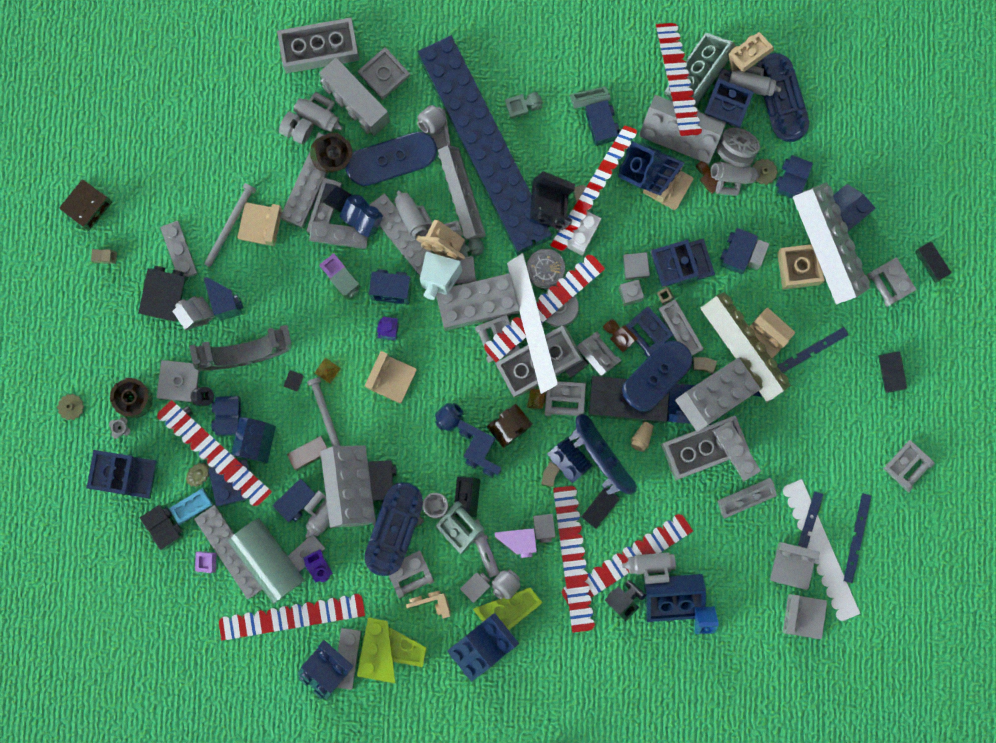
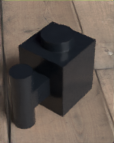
M631 580L625 583V586L629 589L626 593L617 587L605 599L606 603L625 622L639 609L633 600L636 597L640 600L646 597V594Z

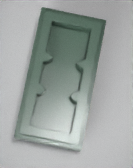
M606 87L570 95L574 109L611 100Z

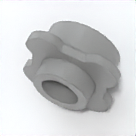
M122 417L120 420L110 421L109 427H111L113 438L118 439L122 435L128 436L131 430L127 426V418Z

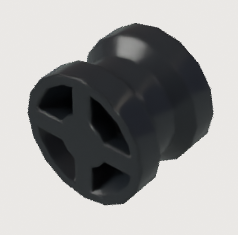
M197 387L192 390L190 398L196 406H207L213 402L214 393L209 387Z

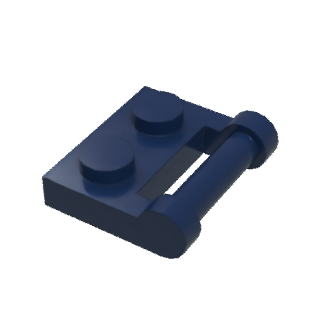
M649 306L626 325L638 338L636 343L644 350L647 358L662 343L674 335ZM638 324L655 344L650 347L633 327Z

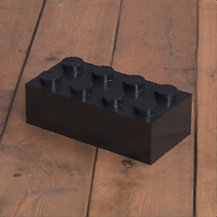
M592 376L588 416L664 424L667 422L669 393L651 411H639L632 407L623 397L622 387L627 379Z

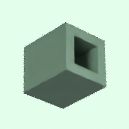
M345 267L330 278L331 283L345 299L353 298L359 293V283Z

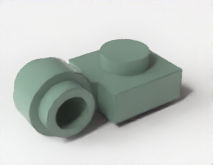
M537 92L527 95V100L524 99L523 94L505 99L510 119L529 114L527 107L531 108L532 111L541 109L543 104L541 95H538Z
M474 238L469 240L468 246H466L464 241L459 252L465 257L468 256V252L472 253V256L481 255L484 250L483 241H480V238Z

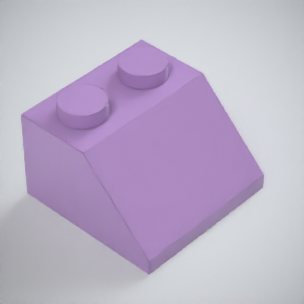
M534 528L495 532V538L516 555L520 554L521 558L533 557L532 553H536Z

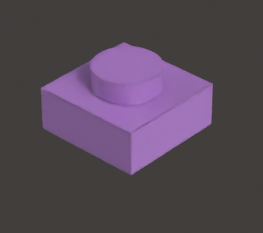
M334 253L319 265L329 278H332L345 267Z
M196 552L195 571L216 572L217 553Z

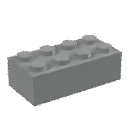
M352 18L277 31L283 68L286 74L326 67L335 58L342 64L360 60Z
M337 58L319 72L323 89L328 94L332 93L334 95L335 101L340 107H346L348 115L354 121H359L360 127L366 134L371 133L375 136L390 122L388 111Z
M655 95L639 137L709 164L726 122L698 112L694 116L700 119L698 126L702 128V133L700 135L680 136L673 102Z
M510 273L454 286L448 294L445 295L437 292L436 295L445 331L494 320L505 315L519 314Z
M561 326L545 335L555 376L584 361L565 326ZM528 345L495 363L513 397H519L539 386Z
M738 357L682 394L675 401L698 432L761 388Z
M736 416L661 445L675 481L730 460L713 433L714 430L731 421L749 450Z
M332 446L320 451L330 528L364 526L374 523L375 514L366 446Z

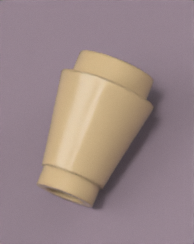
M643 422L631 439V447L644 452L649 447L654 426L648 422Z

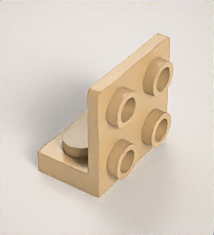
M760 32L748 37L743 44L731 50L729 53L731 72H737V70L745 72L774 51L773 46Z
M246 202L238 239L275 247L281 220L280 216L283 211L281 206L272 204V207Z
M380 351L365 387L393 401L402 403L416 373V368L389 357L387 353Z
M440 591L429 593V598L423 600L422 596L409 599L410 603L406 604V607L410 608L437 600L438 603L435 604L438 616L442 615V618L452 616L446 594H441Z

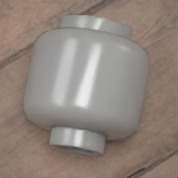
M428 106L418 115L417 124L419 128L425 133L434 134L444 126L446 120L445 112L440 107Z
M511 570L501 571L492 581L493 594L499 599L512 598L520 588L519 576Z

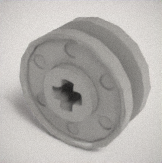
M736 127L726 129L717 145V152L720 157L727 163L738 167L751 165L760 149L759 141L754 135Z

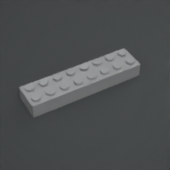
M318 132L316 139L323 136V134ZM333 150L328 151L329 155H334ZM310 152L280 216L282 221L301 229L304 228L315 204L323 178H326L328 173L316 169L310 158Z
M447 145L438 149V156L446 175L445 179L449 184V191L453 197L452 201L456 207L459 224L463 229V236L465 239L470 240L485 237L484 227L459 148Z
M384 193L372 202L370 206L376 207L382 213L383 218L379 225L380 228L420 276L426 252H432L421 247V243L416 240L417 238L410 235L398 210Z
M214 505L196 517L194 520L246 598L251 599L263 590L228 543V540L235 533L218 507Z

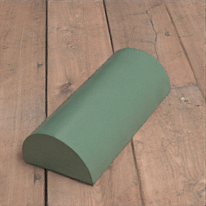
M705 33L687 58V66L683 69L689 72L686 78L691 81L689 88L693 90V95L689 97L695 99L694 107L698 105L728 62L729 53L736 47L734 42ZM668 86L664 94L672 101L670 87Z
M260 518L246 525L228 540V543L273 604L306 581Z

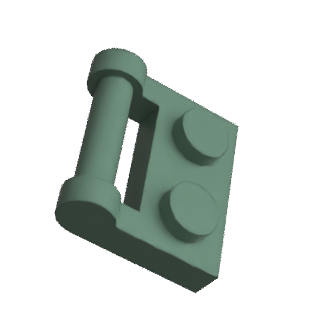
M457 501L435 527L462 554L485 529L482 525H478L462 508L463 505L460 501ZM456 513L473 530L471 533L455 518L454 515Z

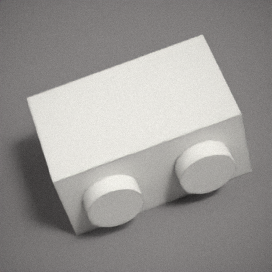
M588 211L586 217L580 220L581 225L577 230H574V237L568 241L567 246L568 249L582 256L601 222L600 217Z

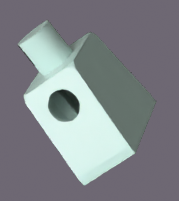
M426 252L420 275L421 286L426 289L424 296L434 300L437 292L445 295L448 294L462 273L461 261Z

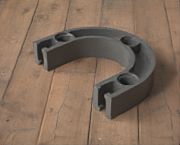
M284 325L278 330L269 328L266 336L247 343L212 347L208 341L203 342L202 346L195 347V344L189 345L194 368L200 371H212L245 366L277 357L291 349V340L288 326Z

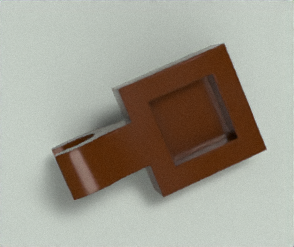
M701 161L695 167L703 175L700 182L712 195L716 191L718 181L711 177V170L706 162Z
M611 319L603 326L605 331L613 334L610 339L622 352L626 351L638 339L625 325L620 328L614 319Z

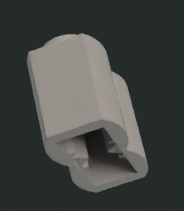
M196 296L187 301L185 299L179 301L175 305L176 308L172 311L185 330L201 327L215 317L203 297L197 298Z

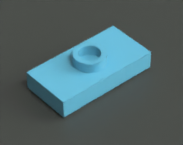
M204 488L169 509L178 525H181L213 504Z

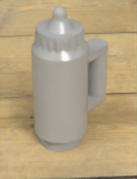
M752 66L745 72L737 70V72L732 71L729 83L753 91L754 94L772 96L774 92L781 91V88L776 85L775 80L763 76L764 68Z
M317 92L312 95L310 100L306 98H299L293 111L298 116L314 123V125L330 132H333L335 129L342 130V126L339 125V118L331 112L335 106L334 101ZM316 100V101H318V102L324 104V105L327 106L328 108H327V109H324V108H322L321 106H319V105H317V104H315V103H313V102Z
M726 162L714 163L711 167V177L718 181L716 194L738 196L741 184L754 183L756 178L760 177L756 169L750 166L738 167ZM724 182L735 183L734 188L723 187Z
M397 191L398 196L394 200L396 209L410 235H413L414 238L424 236L427 233V229L432 225V221L424 206H416L413 198L408 193Z
M320 491L314 495L304 508L312 515L305 526L307 528L306 538L312 535L319 536L330 525L326 496ZM324 498V502L315 511V513L312 512V510L320 502V500Z
M668 552L635 555L634 557H629L628 562L622 564L621 567L628 569L630 574H644L645 584L669 582L668 572L676 569L674 554H669ZM651 573H664V575L648 576Z

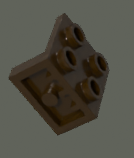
M81 180L59 209L90 231L111 205L112 201L85 180Z

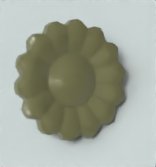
M761 159L752 166L756 169L757 174L760 175L759 178H756V182L767 185L776 179L777 167L772 161Z
M67 394L58 402V413L61 414L62 418H66V420H75V418H79L80 414L83 413V401L75 394Z
M198 463L190 468L186 474L187 483L192 487H197L206 482L210 476L209 466L205 463Z

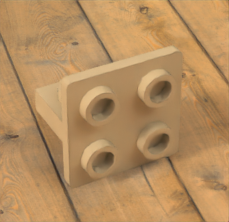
M680 169V172L676 174L675 179L670 182L669 187L665 189L661 196L645 189L643 193L676 210L691 185L693 177L682 172Z
M439 220L433 221L426 237L418 236L416 239L421 243V247L433 251L437 255L454 260H464L465 258L459 252L465 239Z
M766 308L750 326L753 328L758 340L765 345L766 351L771 358L795 334V331L769 308Z

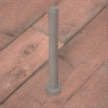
M246 183L243 185L245 190L205 261L206 266H212L251 193H255L256 189Z
M320 377L311 379L307 383L308 386H312L332 446H340L319 383H321Z

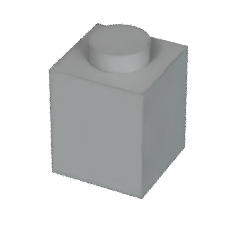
M639 280L619 286L624 306L643 301L644 296Z
M553 514L533 516L536 540L540 539V543L552 542L551 538H555Z
M476 572L460 590L474 603L490 587L488 584L490 580L483 573L479 575Z

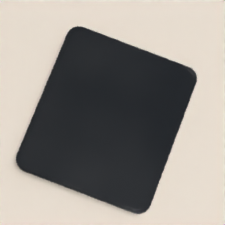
M290 370L284 387L298 391L303 375Z

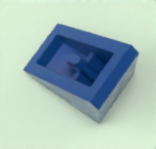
M715 606L695 607V634L715 633L719 626Z

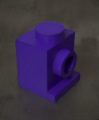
M382 317L378 322L377 338L397 341L399 320L397 318Z
M321 549L303 558L305 566L315 583L318 581L326 582L330 575L333 574Z

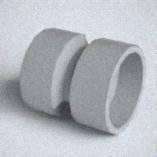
M289 111L280 124L279 133L288 138L292 136L294 141L304 145L311 135L314 123L304 118L300 120L298 115Z
M431 493L423 501V510L431 518H442L448 511V501L440 493Z

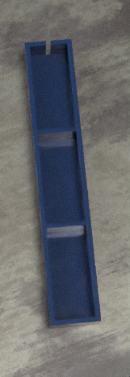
M452 35L419 50V60L517 256L532 249L533 240L535 246L551 240L552 234L548 226L530 218L532 194Z

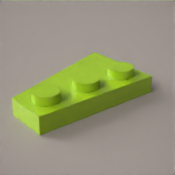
M527 588L515 593L510 599H498L476 607L473 610L482 622L495 613L507 629L510 630L541 605L542 601L531 588Z
M368 617L357 672L358 677L396 683L388 621Z
M389 627L393 662L423 667L426 647Z

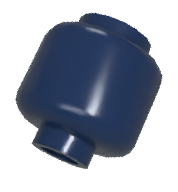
M446 403L435 413V423L441 430L453 431L458 426L460 420L463 421L464 412L456 403Z

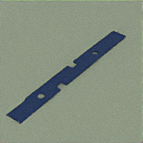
M843 327L796 354V359L791 357L780 363L778 368L784 373L812 357L810 353H819L848 336L846 329Z
M816 491L813 494L798 543L803 548L808 547L811 537L808 536V532L813 530L823 498V494Z
M864 493L861 496L854 529L857 535L852 538L843 580L849 583H853L859 557L856 554V550L860 551L871 495Z

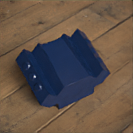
M632 141L631 145L627 148L625 160L621 164L617 176L639 188L661 196L665 189L669 187L670 182L675 179L676 174L680 172L685 162L645 143Z

